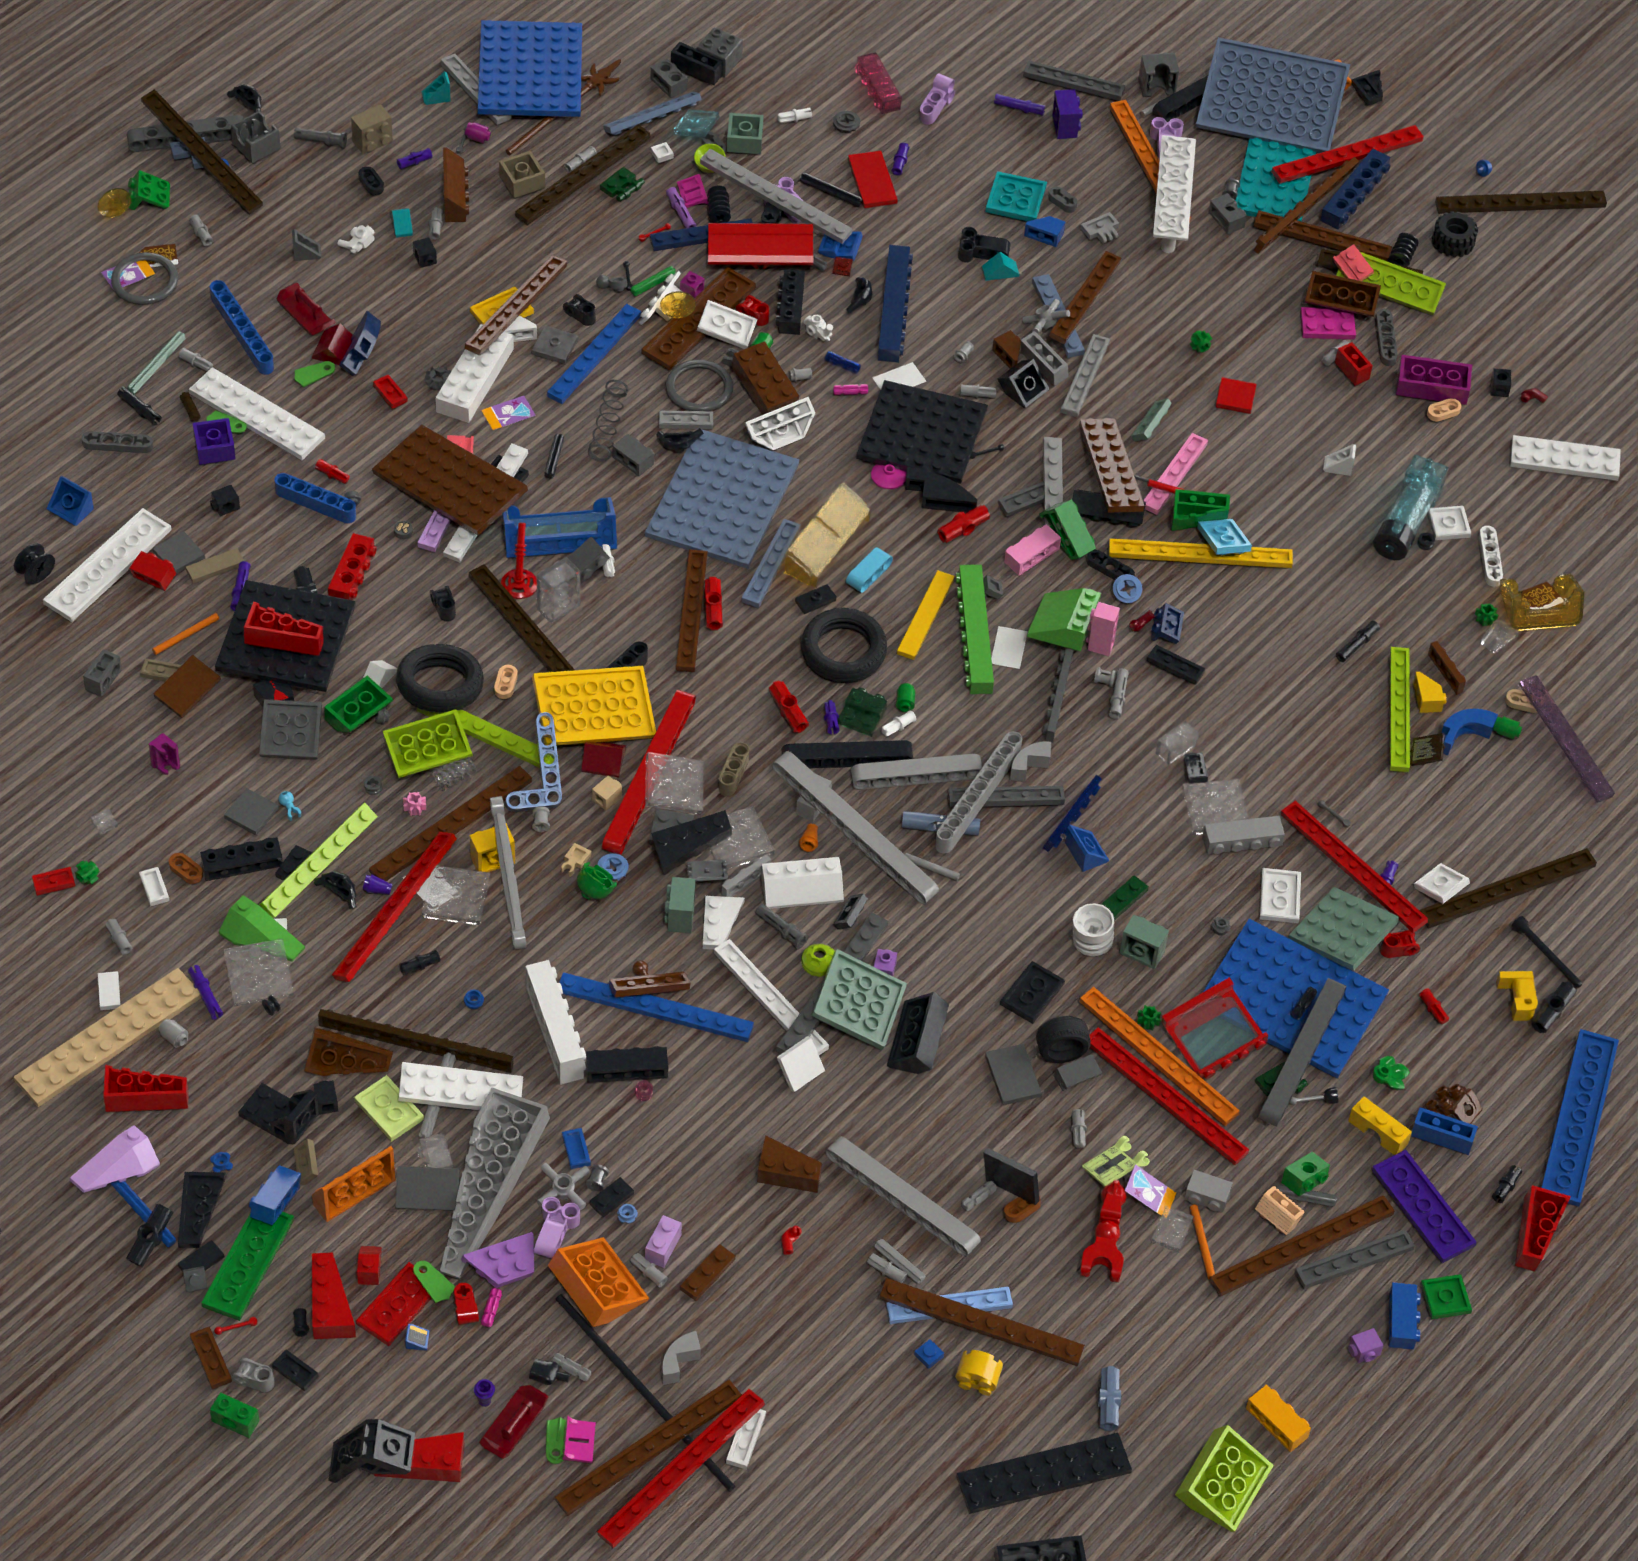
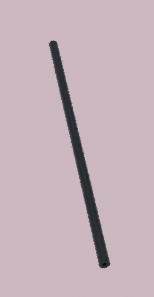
M562 1294L558 1295L556 1301L666 1422L673 1416ZM690 1435L682 1439L687 1446L694 1441ZM709 1457L704 1462L705 1466L729 1492L732 1491L735 1485Z

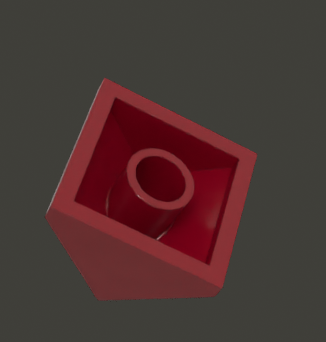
M341 323L325 330L312 355V359L323 362L330 361L335 365H339L352 343L351 337L353 334Z
M586 742L581 772L619 778L626 745L608 742Z

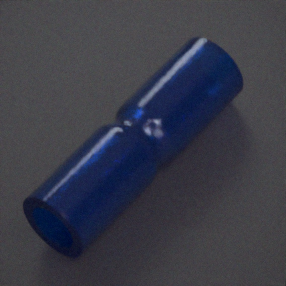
M831 351L826 353L825 361L841 366L855 374L859 372L861 364Z

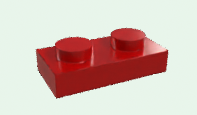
M389 374L373 381V387L392 409L408 402L407 396Z
M71 867L32 875L37 896L75 887Z

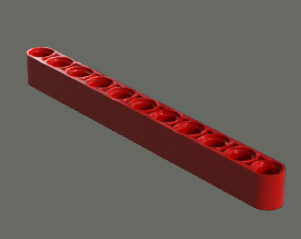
M681 690L675 692L604 837L602 850L622 855L694 707L696 695Z

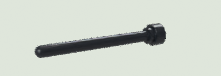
M1524 916L1518 917L1512 923L1513 929L1521 934L1524 933L1575 987L1580 988L1582 986L1581 980L1529 928L1528 920Z

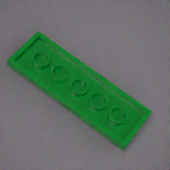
M282 1212L276 1222L270 1225L250 1217L249 1214L201 1302L202 1307L240 1321L294 1222V1216Z

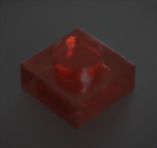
M835 257L833 274L850 277L853 259Z

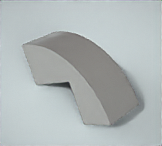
M1038 742L1022 749L1012 763L1010 780L1025 782L1027 766L1049 768L1051 742Z
M696 1331L681 1336L668 1348L663 1360V1385L680 1382L678 1363L700 1359L701 1349Z

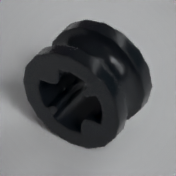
M1421 533L1418 537L1417 545L1422 550H1430L1434 546L1435 538L1430 533Z
M272 995L268 996V1000L264 999L262 1001L264 1009L271 1016L275 1014V1011L281 1010L278 1001Z

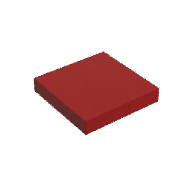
M1222 377L1216 408L1251 414L1257 384Z

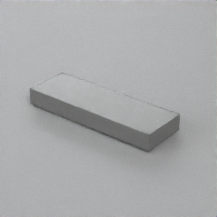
M659 410V428L713 429V412Z

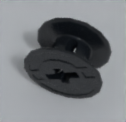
M38 543L24 548L14 562V570L19 574H24L25 581L28 584H36L43 581L52 572L55 565V558L51 554H44V547Z

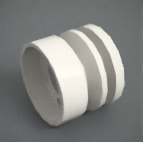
M1093 903L1086 904L1075 912L1073 917V944L1079 952L1088 956H1099L1108 952L1112 947L1114 941V917L1111 911L1103 905Z

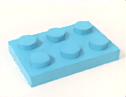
M1233 519L1198 522V530L1216 555H1226L1228 553L1242 554L1251 551V543Z

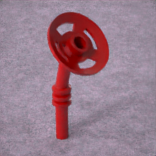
M521 522L518 523L517 544H515V547H517L515 548V551H517L515 552L516 569L508 571L501 579V584L514 599L528 598L536 592L538 587L536 576L532 572L523 569L524 556L526 555L524 553L526 551V523ZM507 577H509V578H508V586H506V584H505V581H506ZM530 579L533 580V585L531 588L529 587ZM513 588L523 589L524 592L517 593L513 592L512 590Z

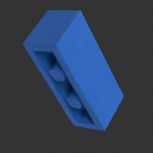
M1420 1107L1411 1136L1469 1155L1478 1126Z
M279 1165L274 1172L269 1174L267 1182L260 1186L258 1194L251 1198L249 1208H251L250 1217L273 1225L300 1189L301 1173Z
M1392 1282L1389 1291V1347L1414 1350L1416 1342L1420 1341V1329H1417V1324L1420 1323L1421 1313L1417 1311V1305H1420L1421 1294L1417 1293V1285Z

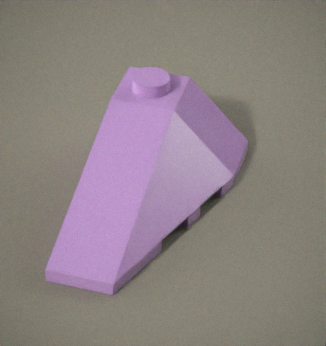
M133 1125L114 1138L72 1175L70 1181L85 1193L106 1187L108 1183L119 1180V1182H123L128 1177L135 1175L137 1177L144 1176L157 1168L160 1162L149 1138Z

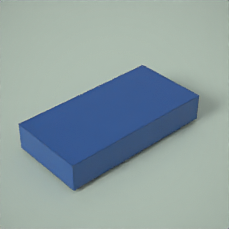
M582 1128L563 1131L562 1138L570 1169L591 1166Z

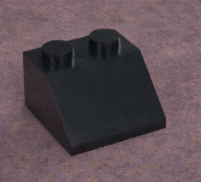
M1034 359L1020 361L997 379L1004 393L1023 408H1026L1050 390Z

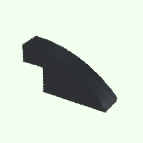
M907 467L905 490L923 492V509L967 513L977 507V499L956 482L930 471Z

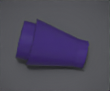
M373 874L371 876L366 875L362 890L367 891V893L390 895L393 884Z
M482 1379L475 1384L474 1393L481 1406L486 1407L490 1405L495 1392V1386L491 1381Z

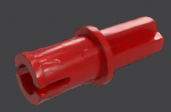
M319 459L315 465V469L325 473L328 478L333 477L344 484L350 479V476L339 470L337 465H331L323 459Z
M1429 988L1422 990L1419 997L1426 1004L1427 1011L1432 1012L1437 1021L1442 1025L1449 1021L1448 1015L1441 1007L1442 1003L1434 997Z

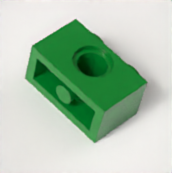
M1311 1152L1285 1167L1281 1183L1298 1196H1301L1306 1192H1310L1317 1185L1326 1182L1329 1177L1330 1165Z
M221 1392L210 1408L212 1422L247 1438H250L260 1421L257 1408Z

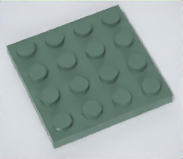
M1333 887L1289 934V939L1354 971L1399 922V917Z
M836 949L811 1016L883 1050L907 983Z

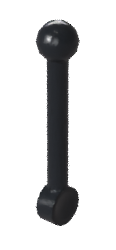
M624 261L623 266L625 267L627 277L626 290L631 291L630 288L633 285L630 281L629 261Z
M999 444L998 447L979 452L973 451L970 459L997 450L1003 451L1005 447L1003 444Z

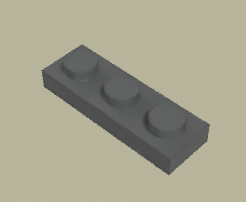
M1044 481L998 499L997 503L1005 516L1008 517L1043 503Z

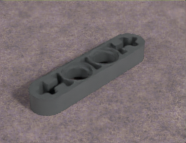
M1381 309L1377 312L1375 320L1380 360L1383 365L1393 366L1398 355L1393 316L1389 310ZM1388 329L1390 332L1384 333L1381 330ZM1384 342H1389V343H1391L1392 345H1391V346H1385L1383 343H1384Z
M88 431L82 435V445L89 450L149 453L153 449V440L148 435ZM107 439L113 440L110 444L104 443ZM127 440L131 442L129 445L122 444L123 441Z

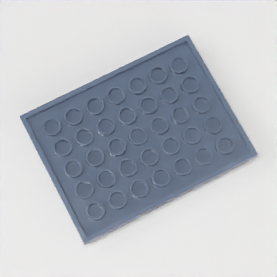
M1218 37L1196 127L1245 138H1260L1262 141H1274L1285 146L1293 145L1299 149H1312L1313 152L1318 153L1329 151L1350 64Z
M702 430L704 434L687 448L645 531V537L686 550L708 551V557L748 569L798 468L799 459Z

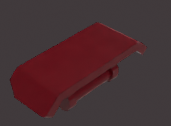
M293 283L280 290L276 298L278 303L309 335H315L336 323L334 319H330L322 311V307L316 304L298 283Z
M531 1385L520 1386L479 1443L483 1448L502 1459L508 1457L544 1409L549 1398L548 1395Z

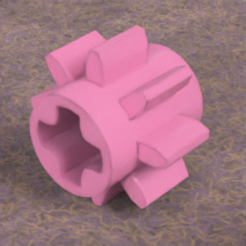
M409 792L407 798H403L404 811H408L410 816H420L422 810H426V797H421L419 792Z

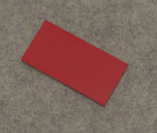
M881 150L848 155L850 168L864 208L898 203Z
M410 1262L404 1266L356 1320V1324L387 1346L392 1344L432 1299L413 1272L414 1265Z

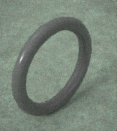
M149 252L137 253L124 258L116 265L111 276V285L117 295L127 302L140 305L153 304L167 298L174 291L178 282V271L175 265L166 257ZM154 261L165 266L169 272V283L162 291L156 294L136 296L126 292L120 284L122 271L134 262Z
M695 359L679 364L670 372L666 380V391L670 399L677 406L687 411H713L724 405L731 397L733 381L730 374L721 365L708 360ZM689 369H709L721 376L724 381V391L718 399L704 404L691 403L682 399L676 393V378L682 372Z

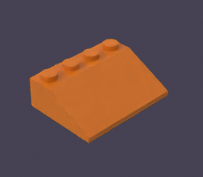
M392 1146L375 1156H371L362 1164L353 1167L349 1172L335 1178L332 1182L317 1189L312 1194L313 1206L326 1222L396 1181Z
M604 1237L559 1248L548 1264V1267L593 1327L610 1323L649 1300L647 1294Z

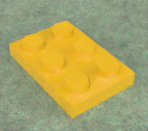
M512 287L471 306V314L480 324L484 325L518 289ZM529 305L519 316L525 318L534 314V308Z

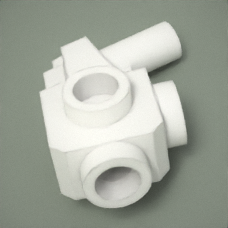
M363 225L354 227L350 232L352 239L349 242L339 239L338 246L350 249L352 253L359 252L362 248L366 249L374 241L373 234L375 232L369 225L366 227Z
M820 315L808 316L804 320L806 331L810 336L816 339L819 337L822 341H830L829 337L832 336L833 325L828 324L826 326L825 321Z

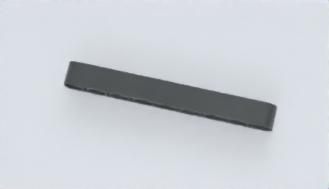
M1330 978L1327 979L1261 1110L1260 1120L1278 1127L1344 995L1346 985Z

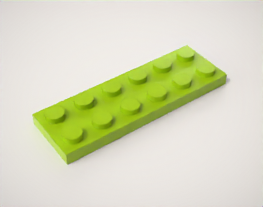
M1360 252L1374 270V274L1364 279L1363 282L1381 285L1380 297L1434 316L1446 286L1445 282ZM1339 269L1336 276L1345 277Z

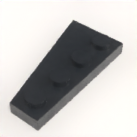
M184 1172L178 1248H200L227 1177L226 1172Z

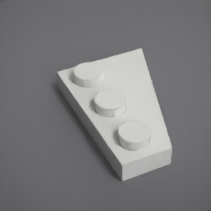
M705 897L703 949H715L727 941L731 928L745 902V898Z

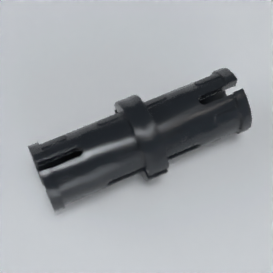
M437 950L423 955H416L411 960L399 963L400 971L403 975H406L416 970H424L425 967L440 962V955Z
M1512 1165L1506 1176L1500 1179L1498 1188L1492 1194L1494 1201H1497L1500 1197L1498 1203H1503L1508 1193L1513 1191L1515 1182L1522 1174V1170L1519 1167L1514 1171L1516 1166Z

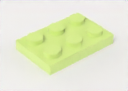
M386 1075L356 1095L354 1100L392 1142L423 1121L424 1115L413 1103L398 1101L399 1088Z

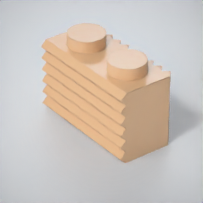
M1275 1186L1263 1195L1255 1208L1262 1218L1270 1221L1279 1232L1285 1235L1295 1229L1305 1213L1304 1210H1301L1298 1205H1295V1202H1292Z

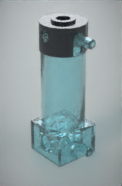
M1414 455L1406 470L1402 488L1373 540V546L1381 556L1394 561L1402 560L1406 557L1429 508L1435 507L1443 491L1449 467L1436 463L1431 458L1426 459Z

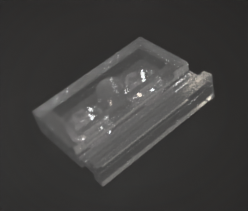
M1166 1206L1151 1243H1158L1161 1247L1179 1253L1194 1216L1176 1209L1171 1210Z

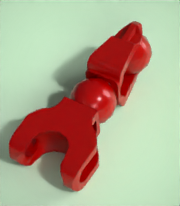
M1114 1180L1102 1189L1101 1200L1103 1206L1099 1223L1094 1230L1096 1241L1083 1251L1080 1276L1088 1277L1092 1267L1102 1264L1110 1270V1281L1117 1283L1120 1281L1124 1257L1117 1249L1116 1242L1120 1238L1121 1206L1125 1203L1127 1194L1118 1180Z

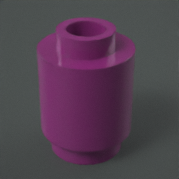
M469 122L464 135L468 136L469 139L484 144L485 141H489L491 132L489 127L476 122Z

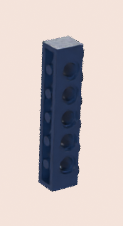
M1372 149L1322 209L1320 221L1336 229H1339L1342 224L1345 225L1349 216L1356 212L1358 205L1364 202L1366 195L1371 194L1374 185L1379 184L1383 174H1387L1390 170V156Z

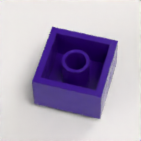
M1075 89L1055 90L1052 118L1057 139L1077 138L1078 131H1081L1080 119L1083 117L1082 108H1079L1080 99L1079 96H1076Z
M229 418L192 423L199 465L236 459Z

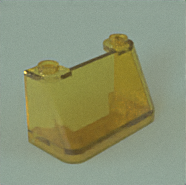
M1572 573L1558 575L1553 582V589L1564 602L1545 609H1530L1529 602L1522 600V591H1518L1517 582L1514 579H1500L1501 596L1509 623L1513 629L1532 630L1578 625L1583 618L1585 592Z

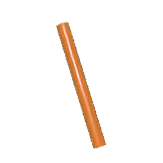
M215 613L152 648L153 653L157 655L218 621L219 616Z
M1191 1205V1215L1207 1277L1210 1280V1277L1215 1275L1198 1205Z

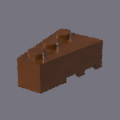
M765 1135L758 1167L757 1182L818 1193L822 1163Z

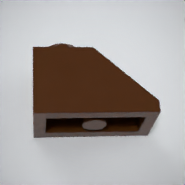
M1011 330L993 340L992 351L1009 369L1018 363L1021 340Z

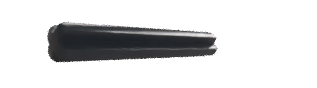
M802 173L800 177L801 182L857 207H860L862 203L861 197L807 173Z

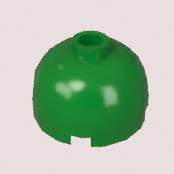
M589 862L584 863L577 876V885L582 896L589 900L591 898L601 900L608 897L617 885V882L613 883L612 881L614 877L599 865L592 867L589 866Z

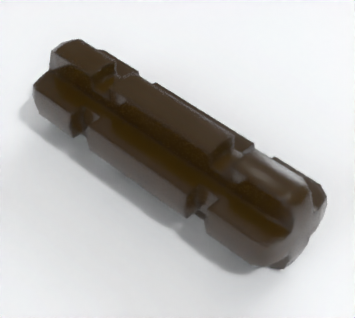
M182 392L180 400L190 420L198 422L201 415L190 393Z

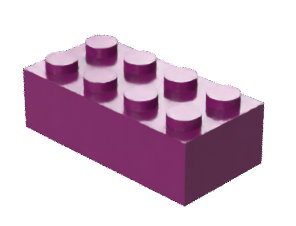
M1401 355L1396 395L1435 401L1453 398L1461 404L1467 405L1471 387L1472 364Z

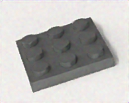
M264 700L260 757L318 759L322 702Z

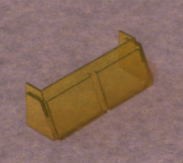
M841 483L818 511L816 517L810 521L790 546L786 554L785 573L816 588L818 577L863 520L867 522L870 520L868 504L845 483Z

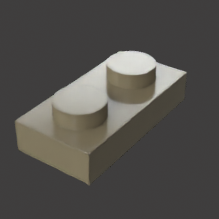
M306 1139L294 1147L297 1172L301 1173L300 1184L303 1185L319 1176L314 1141Z

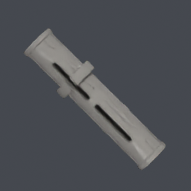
M1123 668L1117 670L1114 693L1110 699L1111 710L1109 715L1113 719L1121 717L1122 706L1125 705L1124 695L1129 672Z

